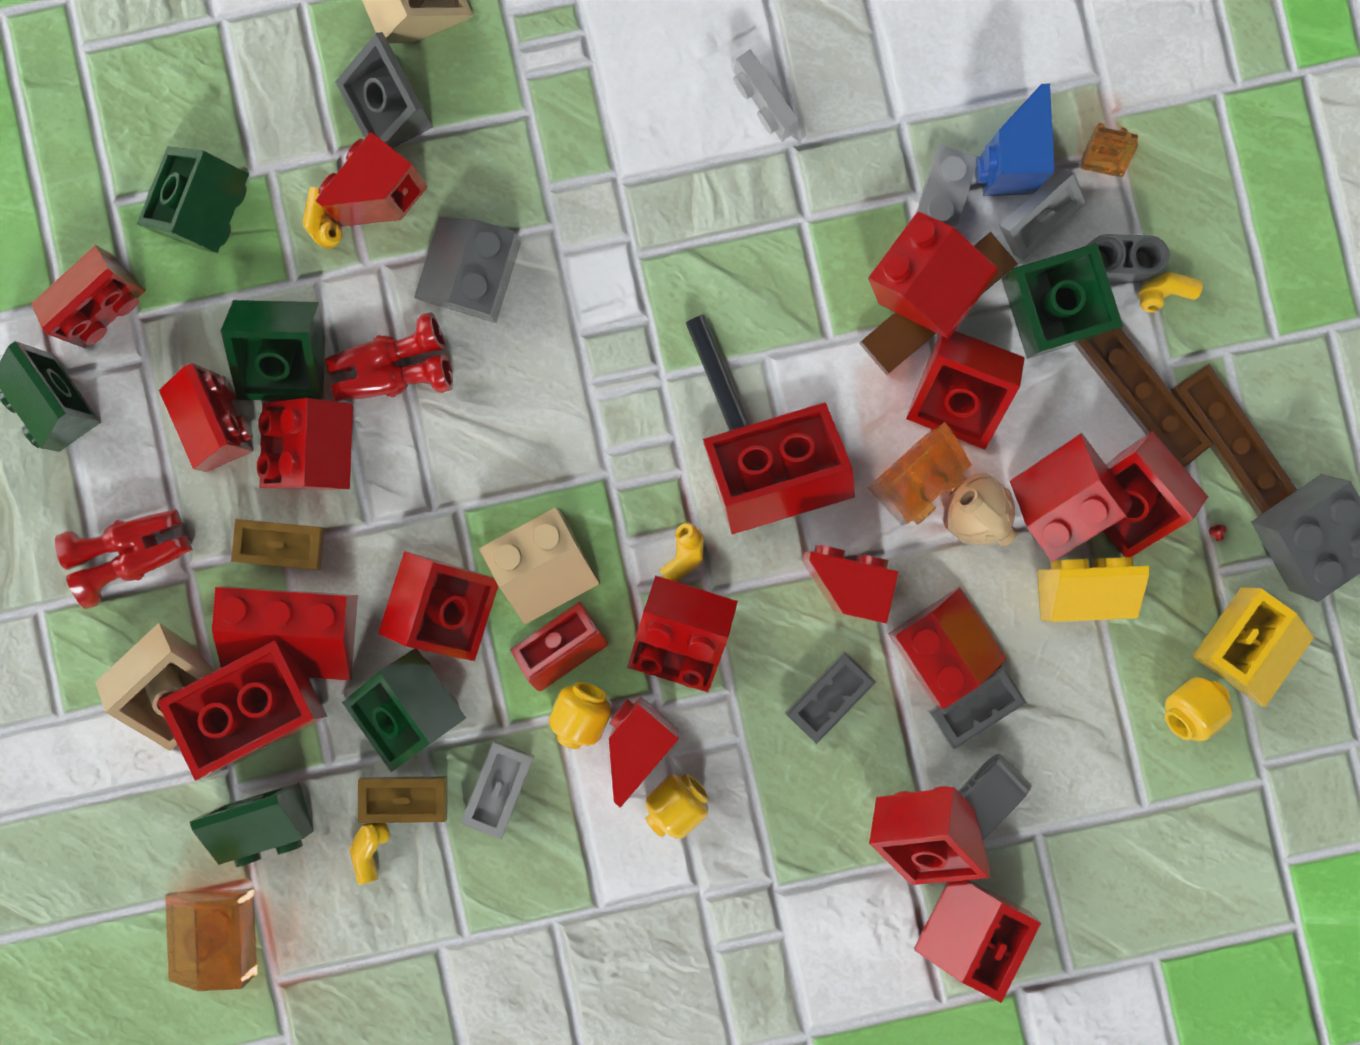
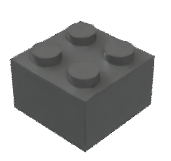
M1320 474L1251 521L1291 592L1319 602L1360 574V497L1351 481Z

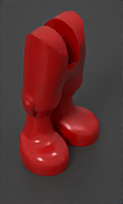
M432 312L421 314L416 321V331L406 338L396 340L391 336L378 335L376 338H373V341L325 358L328 374L350 372L354 369L357 372V378H350L331 385L334 400L364 399L382 395L394 398L396 395L404 392L408 384L416 383L430 384L437 393L452 390V369L450 361L445 354L430 357L426 361L405 367L395 366V362L402 360V358L446 350L444 336L435 315Z
M178 510L147 515L126 522L116 520L104 530L101 536L93 538H80L73 531H65L56 535L55 549L57 558L65 570H71L84 565L88 560L109 552L119 553V556L113 558L112 561L89 569L79 570L66 576L67 584L77 602L84 609L96 607L102 600L101 589L111 581L118 578L124 581H139L145 576L144 574L192 551L188 536L165 540L161 544H158L156 535L165 534L183 525Z

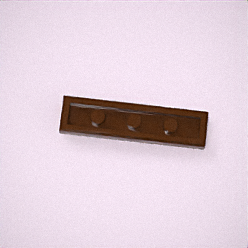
M991 231L974 245L998 270V273L983 293L1018 265ZM894 313L859 344L881 370L888 375L936 333Z
M1121 328L1074 344L1146 435L1153 431L1183 467H1186L1213 445L1211 440Z
M1210 364L1203 366L1170 389L1211 440L1213 445L1210 448L1258 517L1298 490Z

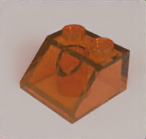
M944 422L928 431L867 488L901 525L909 524L912 520L918 525L936 509L931 503L943 491L950 496L968 479L963 473L972 464L952 430Z
M254 888L165 894L169 982L195 991L244 988L257 975Z

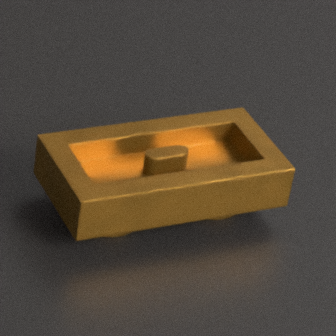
M235 519L231 562L321 570L325 527Z
M447 776L361 777L358 779V823L445 822L447 820Z

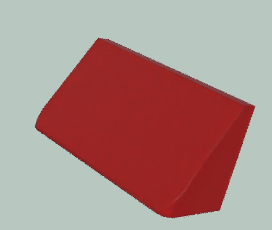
M579 601L512 647L510 651L527 681L537 691H543L607 647L608 641Z

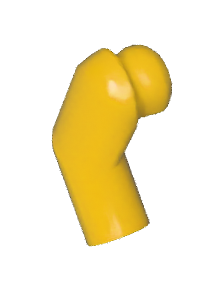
M309 187L302 222L303 227L317 245L332 249L342 240L343 232L340 226L336 225L315 201L320 195L318 193L319 188Z
M1169 271L1144 283L1139 289L1137 298L1140 300V307L1144 311L1150 313L1157 312L1159 308L1164 306V298L1172 294L1196 300L1202 293L1203 283L1200 279Z
M683 523L676 529V557L659 569L666 579L678 582L702 563L704 537L701 530L691 523Z
M366 823L362 825L350 845V856L358 885L369 883L379 878L373 854L379 844L389 841L390 831L386 823Z

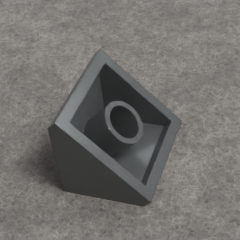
M383 32L375 33L335 83L364 138L372 132L391 148H394L433 128Z

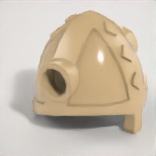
M986 473L974 474L966 479L957 489L949 507L948 522L944 527L965 544L990 545L997 543L1002 547L1008 546L1017 536V531L1013 526L1015 505L1011 496L1012 493L992 476ZM974 497L972 502L966 505L967 500Z

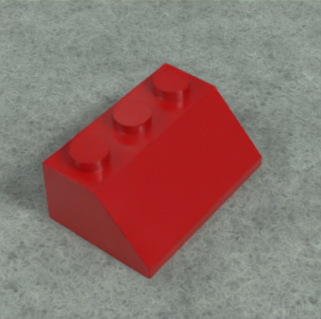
M826 402L703 439L716 489L731 535L855 498L853 468Z
M234 586L215 587L212 634L220 667L222 668L268 643L278 640L308 678L352 680L358 595Z
M278 640L268 643L157 701L195 781L215 776L328 717L309 678Z

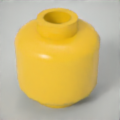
M1193 677L1167 697L1164 717L1168 727L1181 739L1203 742L1210 739L1230 722L1233 714L1230 694L1217 681Z
M581 681L576 682L572 686H566L559 692L549 716V726L558 735L557 741L560 744L571 749H580L581 746L594 745L601 739L612 712L611 705L606 699L607 694L601 688Z
M670 774L646 796L645 806L649 815L645 820L649 827L660 837L668 834L675 839L685 838L708 816L707 802L710 800V797L703 786L690 774H685L684 776Z

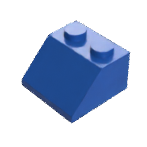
M1050 83L1041 84L998 130L990 143L985 146L981 157H977L975 178L977 183H982L983 196L1034 194L1055 172Z

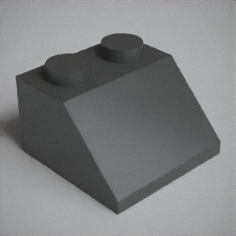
M439 217L414 298L497 323L521 245L516 232L475 219Z

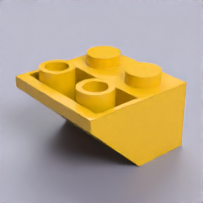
M1133 557L1093 559L1094 567H1089V559L1055 560L1054 562L1050 560L1051 569H1037L1040 620L1048 622L1138 618L1149 578V566H1134Z
M1241 587L1192 657L1258 705L1265 708L1310 645L1314 636L1297 613L1262 588Z

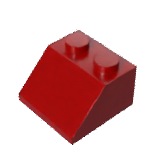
M917 211L870 274L868 280L879 305L949 340L998 273V270L990 260L954 227Z
M956 330L949 340L940 335L928 358L906 420L985 450L1020 388L1025 357Z
M1153 431L1120 452L1106 464L1133 501V505L1125 518L1108 527L1103 532L1124 557H1133L1193 520L1209 497Z
M1080 433L1010 480L1026 527L1052 562L1125 518L1133 505L1131 498L1083 433Z
M404 551L378 634L406 647L475 662L498 590V584L493 577Z
M960 587L888 633L933 704L943 710L979 687L1007 660Z
M641 696L634 704L627 699L611 717L609 722L614 727L609 736L613 801L620 808L679 740V729Z
M938 786L933 788V790L918 792L899 791L894 795L876 797L869 844L911 885L990 878V867L975 809L955 787Z

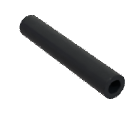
M700 315L690 319L685 324L729 431L750 425L706 316Z

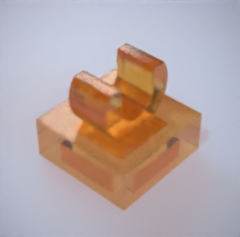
M1098 123L1081 157V169L1123 178L1138 147V134L1129 133L1124 127H1121L1120 130L1105 128L1104 123Z

